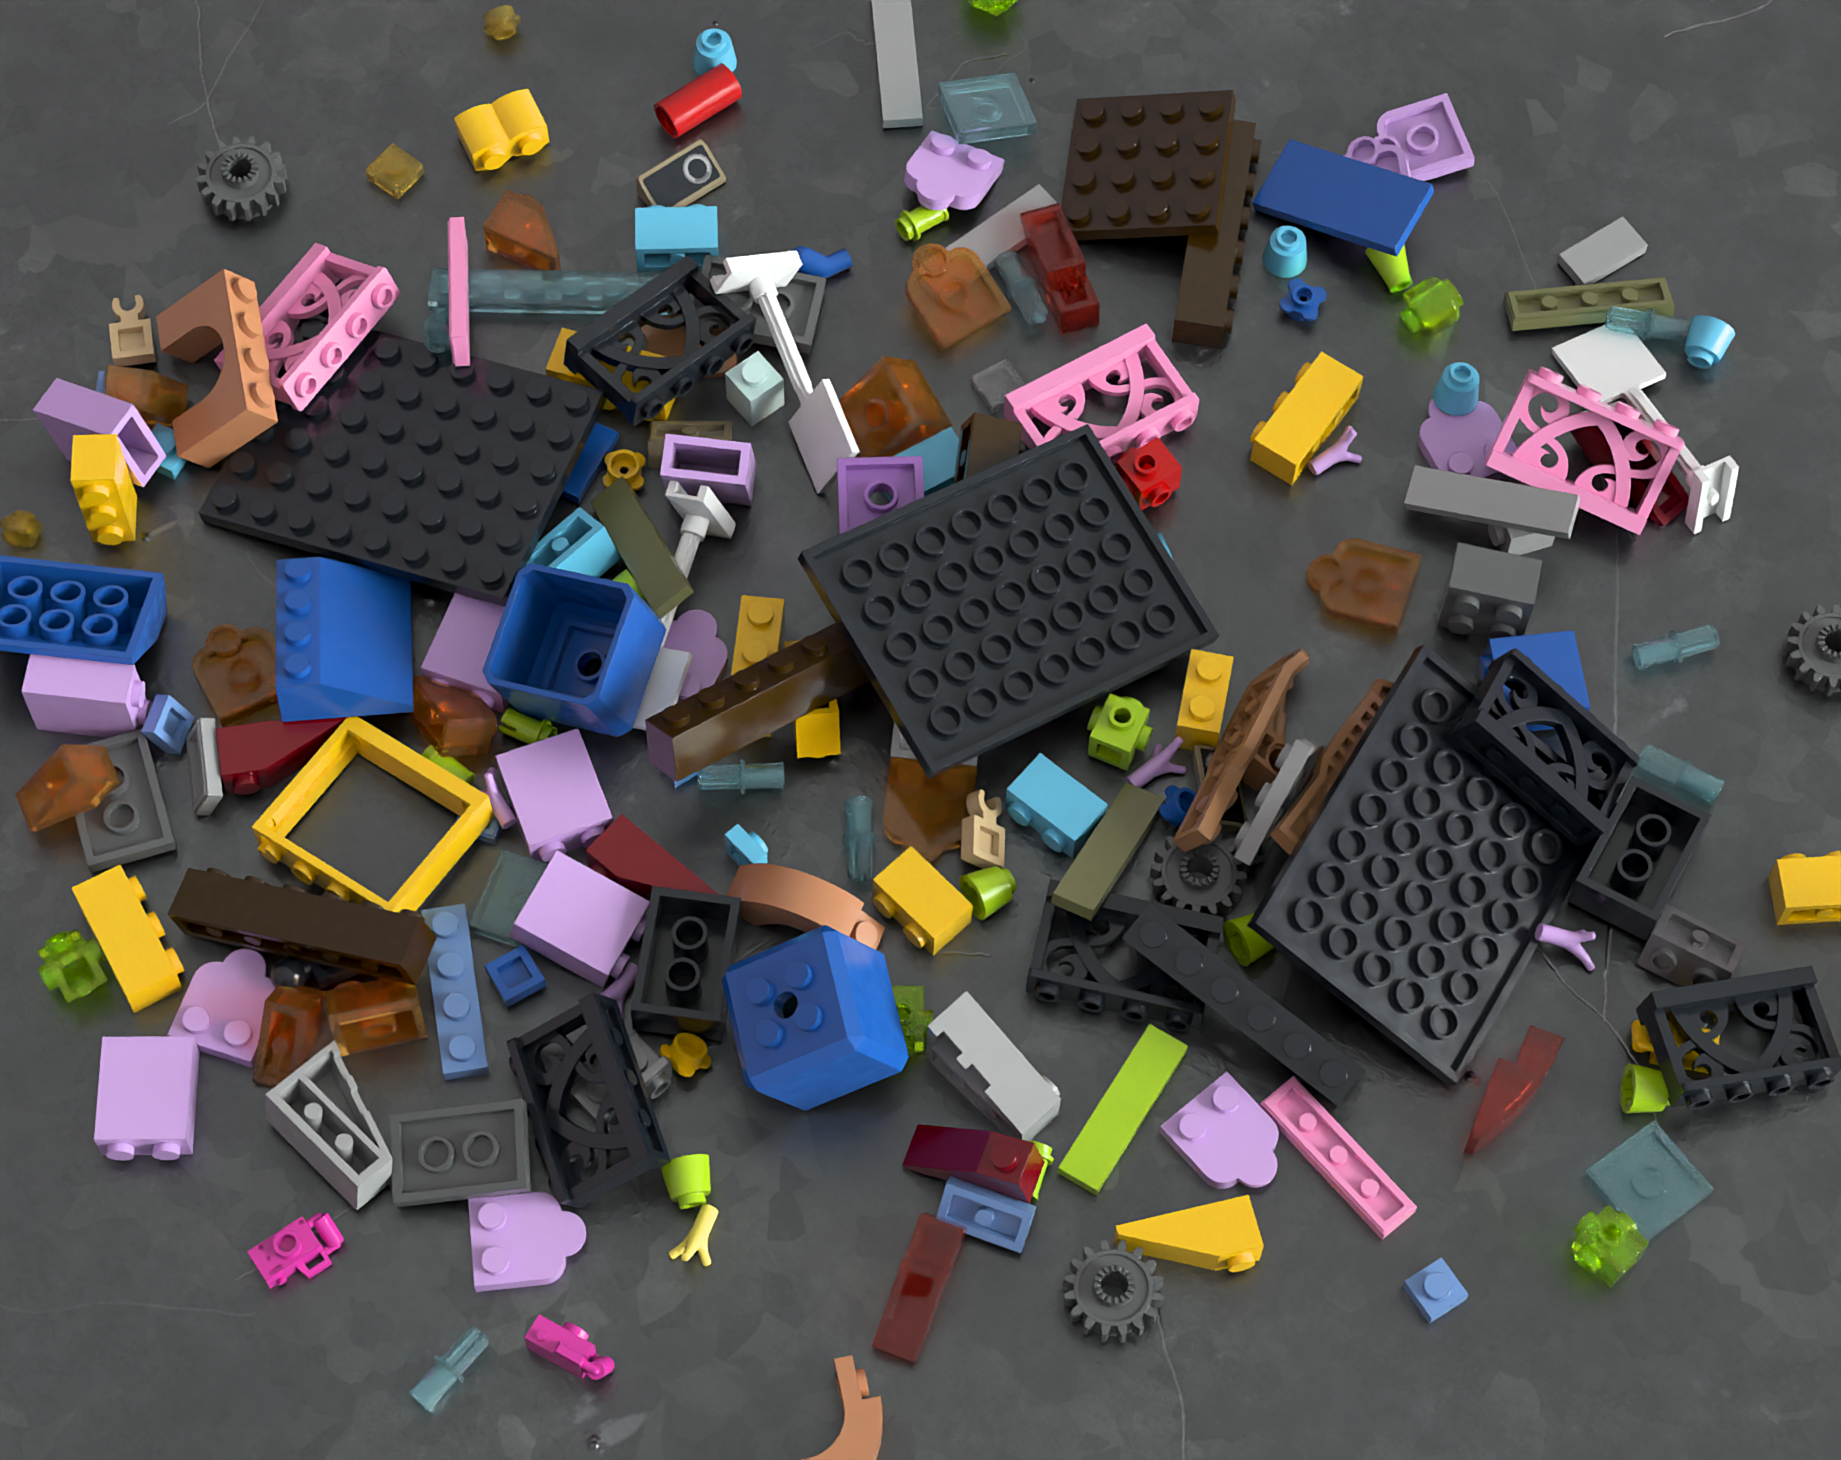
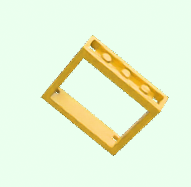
M358 716L347 717L254 823L252 830L258 843L257 850L272 863L276 864L280 861L290 867L292 873L303 883L311 885L314 882L324 888L325 892L338 895L347 902L360 904L361 901H371L382 906L385 910L399 913L401 909L416 911L494 819V814L488 795ZM357 754L461 816L389 902L285 838Z

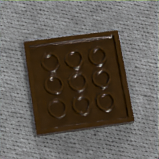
M1233 90L1077 99L1057 230L1060 240L1077 241L1219 234L1236 105Z

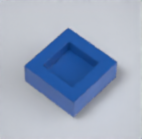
M524 944L484 965L486 974L506 1007L546 987L544 977Z

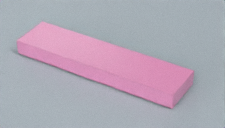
M451 217L448 221L449 340L455 367L470 366L467 236L464 217Z
M1294 1076L1260 1103V1107L1272 1118L1282 1134L1382 1240L1415 1213L1417 1206Z

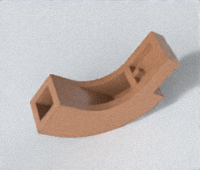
M764 863L741 865L726 896L741 898L742 918L753 926L781 924L809 932L827 925L875 950L886 927L861 910L864 902L852 894L816 876L784 866Z
M852 1355L835 1358L834 1374L844 1415L843 1427L835 1442L828 1449L814 1457L802 1460H876L882 1438L883 1415L881 1396L862 1399V1397L869 1396L864 1368L855 1370Z

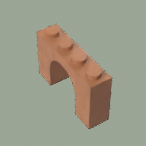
M222 269L156 316L162 352L194 363L223 343L224 362L216 385L202 401L172 421L177 456L207 468L212 467L278 422L255 282Z

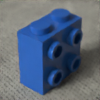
M1574 630L1489 639L1485 654L1479 656V673L1482 681L1487 675L1488 667L1493 660L1516 648L1529 657L1536 666L1589 711L1590 703ZM1503 685L1505 699L1512 708L1509 702V692L1511 690L1506 685ZM1525 725L1529 731L1554 729L1546 725Z

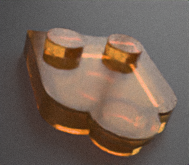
M934 243L924 244L915 251L911 261L913 272L906 283L905 294L940 351L947 349L1010 313L1012 307L974 251L964 247L947 251L943 246Z
M1351 538L1342 541L1335 548L1333 555L1324 554L1317 557L1307 569V582L1313 591L1321 594L1322 608L1330 616L1397 634L1422 564V555L1363 539Z
M221 624L214 627L208 634L205 647L194 655L192 668L196 681L222 727H225L278 703L275 687L276 641L268 630L261 627H249L243 630L232 624Z
M891 756L883 813V829L886 836L891 841L902 844L904 851L912 846L928 862L939 858L944 849L951 850L960 847L962 819L970 816L967 810L966 799L968 794L975 792L977 766L960 764L928 779L917 759Z

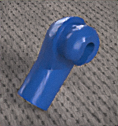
M798 246L792 250H797L803 264L798 270L799 273L827 279L853 266L851 257L844 248L828 256L805 246Z

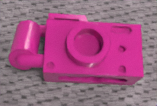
M328 1212L323 1214L317 1213L306 1221L301 1216L248 1250L247 1253L271 1289L277 1284H284L287 1281L286 1278L297 1271L310 1279L332 1265L327 1255L338 1249L344 1238ZM312 1227L316 1228L326 1246L322 1247L311 1230ZM322 1256L324 1261L310 1270L307 1268L306 1265Z
M539 1314L524 1337L527 1349L581 1379L587 1373L591 1379L598 1380L611 1373L614 1369L613 1359L609 1356H598L595 1345L587 1341L589 1335L573 1323L565 1322L563 1326H560Z

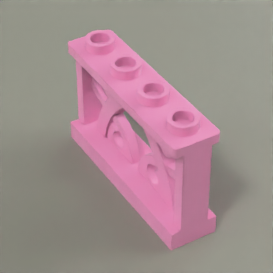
M315 243L259 307L275 400L289 404L295 410L302 411L400 296V291L386 268L381 266L373 267L331 253L327 246ZM340 279H344L341 283H339V284L335 287V284H336ZM328 308V324L319 335L294 344L293 333L300 320L318 315ZM224 349L214 359L221 371L224 362ZM284 366L287 372L280 379L278 378V373L281 367Z
M1146 323L1005 395L1004 418L1022 424L1021 438L1025 440L1029 449L1053 440L1061 433L1066 434L1088 424L1115 466L1119 457L1126 450L1132 447L1140 448L1157 437L1160 439V437L1174 430L1179 432L1188 428L1197 417L1200 399L1190 390L1157 344L1155 334ZM1147 360L1158 377L1144 379L1141 363ZM1118 375L1120 377L1118 384H1123L1129 381V384L1111 385L1106 380ZM1094 388L1108 396L1129 395L1126 411L1118 426H1099L1077 420L1084 409L1085 391ZM1155 388L1166 390L1174 398V403L1156 411L1152 408V404L1163 402L1164 398L1155 393L1144 395V390ZM1069 399L1075 402L1074 408L1068 415H1064L1068 411V406L1063 407L1060 404ZM1037 417L1044 424L1051 427L1044 438L1031 421L1032 418Z
M1541 366L1538 372L1528 369L1502 426L1484 459L1486 466L1532 487L1577 494L1581 500L1579 504L1580 509L1640 535L1653 505L1685 444L1683 439L1677 436L1679 429L1659 419H1656L1654 425L1639 419L1641 412L1625 403L1618 401L1615 407L1600 401L1601 393L1585 385L1579 384L1577 390L1561 383L1564 378L1562 375ZM1547 393L1557 399L1558 407L1554 411L1549 412L1541 404V415L1548 424L1539 427L1531 419L1528 405L1534 396ZM1569 401L1589 410L1569 414ZM1519 418H1521L1525 426L1533 433L1512 454L1504 449ZM1613 421L1631 428L1633 431L1622 439ZM1598 425L1610 446L1614 465H1594L1584 470L1576 478L1575 482L1567 479L1568 458L1564 448L1555 437L1577 428ZM1643 439L1654 441L1660 449L1658 462L1647 469L1630 468L1629 460L1640 461L1649 454L1638 453L1635 448L1636 443ZM1546 443L1558 455L1557 463L1551 467H1546L1540 462L1544 454H1550L1546 449L1542 448ZM1601 473L1615 474L1616 481L1604 478L1607 481V487L1604 490L1599 491L1592 486V479L1595 475ZM1631 478H1651L1637 508L1629 507Z

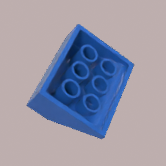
M0 555V651L134 665L157 641L167 614L164 573Z
M323 557L277 560L275 687L282 722L414 712L410 580Z

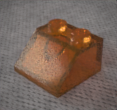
M883 356L839 400L860 451L857 454L858 457H892L952 426L951 421L914 360Z
M379 978V980L362 984L357 981L344 982L336 986L334 990L325 991L329 1025L333 1038L340 1050L341 1057L428 1038L417 985Z

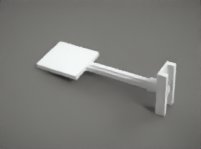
M797 250L726 258L723 261V265L727 274L712 276L710 282L715 294L751 291L755 303L760 305L792 386L801 402L800 408L788 423L817 494H823L838 478L837 458H854L860 451L830 379H822L813 391L812 383L776 298L778 295L776 288L786 287L803 264Z
M1626 321L1610 322L1552 347L1551 354L1577 387L1579 384L1598 391L1602 394L1600 401L1606 404L1619 398H1624L1631 407L1641 412L1639 415L1641 420L1654 425L1656 419L1666 422L1641 390L1646 386L1665 379L1666 372ZM1684 445L1675 464L1684 474L1685 482L1690 487L1685 524L1693 534L1701 531L1703 518L1716 513L1722 522L1730 518L1739 466L1730 455L1707 466L1700 465Z
M670 480L665 496L684 520L679 532L681 539L674 558L687 578L698 545L704 541L705 535L731 539L736 523L709 486L701 485L697 496H691L685 492L678 481ZM677 606L661 618L666 628V633L632 728L646 730L645 719L663 711L669 706L677 704L693 657L690 652L663 648Z

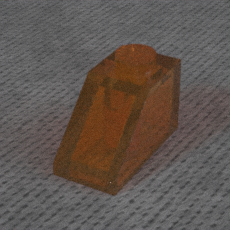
M506 190L483 225L486 249L558 280L562 274L559 250L543 205L527 194L519 195Z
M108 365L103 376L102 394L132 403L145 423L173 426L172 421L186 412L188 385L151 370Z
M414 676V712H407V714L441 757L489 754L492 737L497 732V718L478 694L424 676Z
M62 744L15 796L30 831H39L97 807L120 783V780L105 746Z
M279 984L267 997L263 1009L253 1082L275 1087L309 1060L319 1032L325 991L302 985L288 987Z

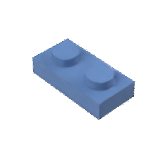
M950 1176L944 1189L935 1223L1021 1253L1025 1246L1037 1206Z

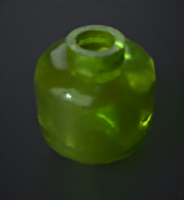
M1429 276L1403 294L1402 300L1405 310L1400 312V316L1412 333L1420 330L1424 335L1434 337L1460 319V307L1464 305V302L1448 278L1445 277L1441 280L1438 277Z

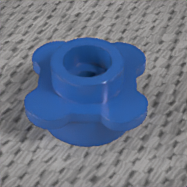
M1292 279L1288 283L1289 291L1286 297L1280 300V309L1297 321L1315 320L1318 317L1319 304L1326 300V291L1320 286L1312 287L1304 284L1301 279ZM1301 297H1304L1307 301H1301L1299 299Z
M1170 785L1165 789L1166 800L1159 807L1160 815L1170 824L1180 827L1197 793L1190 788L1183 787L1179 789L1175 785Z

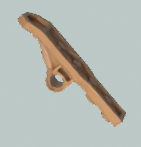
M1302 647L1285 655L1249 682L1209 761L1206 776L1172 841L1184 852L1202 844L1207 846L1216 839L1222 828L1219 822L1224 812L1234 804L1238 797L1236 788L1240 780L1252 789L1261 791L1266 782L1271 784L1277 777L1280 768L1276 767L1275 763L1283 747L1286 745V692L1293 687L1294 676L1310 662V654Z
M1378 678L1370 684L1364 697L1316 759V764L1304 785L1303 791L1270 833V836L1289 855L1394 682Z

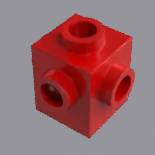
M1157 437L1140 448L1132 447L1126 450L1119 457L1116 463V470L1141 510H1144L1150 505L1152 507L1161 505L1171 496L1172 492L1179 489L1182 466Z

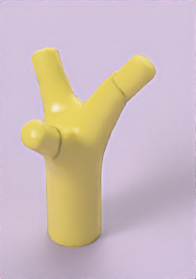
M708 1204L701 1206L688 1235L678 1246L668 1252L670 1258L675 1259L681 1255L683 1261H688L698 1251L703 1266L711 1264L708 1253V1237L719 1213L715 1207Z

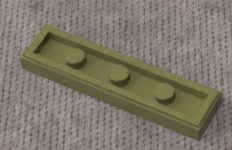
M1665 277L1505 292L1503 301L1512 331L1673 316L1675 307Z
M623 476L590 501L650 607L660 618L664 617L694 593L693 588L631 484Z
M1126 782L1053 892L1051 904L1091 921L1160 815L1159 807L1165 803V798Z

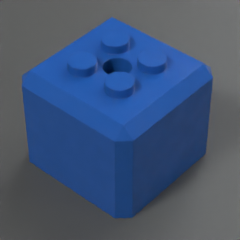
M530 563L517 573L482 672L488 684L522 714L620 737L632 730L665 636L666 628L661 618L627 583ZM594 658H600L602 661L600 670L593 676H584L585 665Z
M823 925L730 965L722 979L744 1083L760 1093L806 1111L901 1072L909 1058L884 954L827 925ZM796 996L798 1006L794 1014L785 1019L783 1016V1006L790 997Z

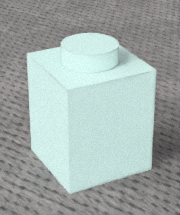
M759 351L725 373L726 399L751 426H754L784 405V379Z

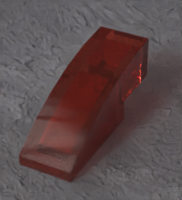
M1056 203L1020 213L1021 223L1032 260L1060 334L1099 324L1100 302L1086 274V261L1060 204Z
M1530 1025L1516 1063L1502 1058L1498 1059L1464 1152L1473 1155L1494 1141L1517 1120L1533 1101L1545 1082L1563 1043V1037Z
M928 1212L920 1214L906 1256L902 1259L872 1344L873 1347L913 1362L917 1361L968 1227Z

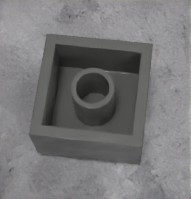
M1458 542L1446 581L1438 626L1448 628L1456 634L1466 635L1472 633L1490 637L1491 639L1524 635L1535 604L1543 560Z

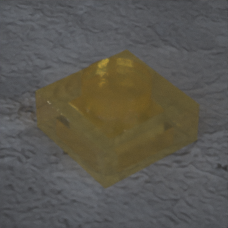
M392 143L366 168V174L370 181L398 200L424 174V168L421 162Z

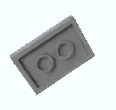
M1311 738L1296 739L1292 745L1286 743L1275 763V766L1280 768L1277 777L1271 784L1266 782L1256 798L1254 805L1260 808L1256 817L1251 823L1246 821L1235 838L1234 844L1239 847L1235 855L1236 859L1249 866L1265 861L1275 842L1270 833L1299 796L1316 764V759L1325 747L1324 745Z

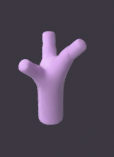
M1346 426L1342 436L1331 447L1307 462V466L1313 475H1319L1338 462H1361V455L1347 451L1348 446L1357 435L1352 426Z
M1179 736L1176 737L1164 750L1161 744H1156L1151 758L1125 778L1127 783L1141 788L1161 774L1171 772L1185 774V766L1170 762L1172 756L1182 745L1183 739Z
M490 767L488 772L484 774L486 788L480 791L489 796L494 816L502 829H507L517 822V818L499 789L496 780V769Z
M1543 923L1538 924L1535 931L1536 940L1565 948L1578 957L1588 971L1595 968L1589 954L1580 944V942L1595 940L1596 934L1594 931L1586 932L1584 929L1570 931Z
M631 962L623 969L618 979H615L606 990L600 993V995L617 1000L623 1020L625 1019V998L635 984L638 966Z

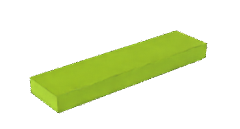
M1149 1024L1061 1162L1057 1173L1097 1196L1185 1056L1188 1045Z

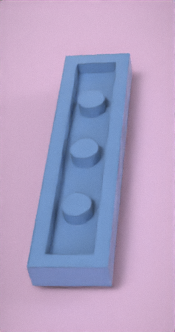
M463 903L421 910L425 923L436 936V941L428 957L444 1079L450 1080L488 1074L489 1066L466 905Z

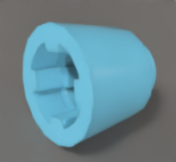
M715 28L707 29L697 37L692 63L694 70L700 76L720 63L726 65L732 72L736 68L737 59L732 41L725 31Z
M1281 226L1272 232L1262 255L1263 264L1266 269L1273 275L1281 278L1294 277L1305 269L1307 264L1306 237L1301 230L1293 226Z
M1706 315L1693 317L1684 348L1685 354L1688 356L1687 361L1701 369H1709L1711 365L1718 364L1735 336L1734 329L1729 324L1715 317Z
M1464 362L1448 365L1433 390V400L1436 406L1441 411L1455 416H1462L1472 412L1478 404L1479 374L1475 368Z

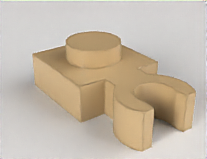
M135 295L136 305L132 310L128 311L122 309L119 298H114L112 301V309L116 320L119 322L109 324L112 360L115 368L157 362L153 326L150 318L144 319L146 308L141 295Z
M980 789L968 794L966 799L967 810L970 816L962 819L961 859L982 869L994 865L1002 869L1004 868L1005 828L996 824V817L1002 811V802L999 797L984 801L985 792Z

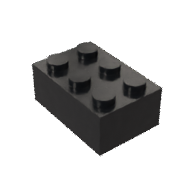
M1632 776L1609 818L1610 823L1605 833L1599 836L1575 881L1567 901L1647 941L1701 840L1712 815Z
M652 886L630 1008L633 1030L670 1035L691 1033L701 1039L722 1040L727 1011L722 979L728 967L735 963L742 922L741 898Z

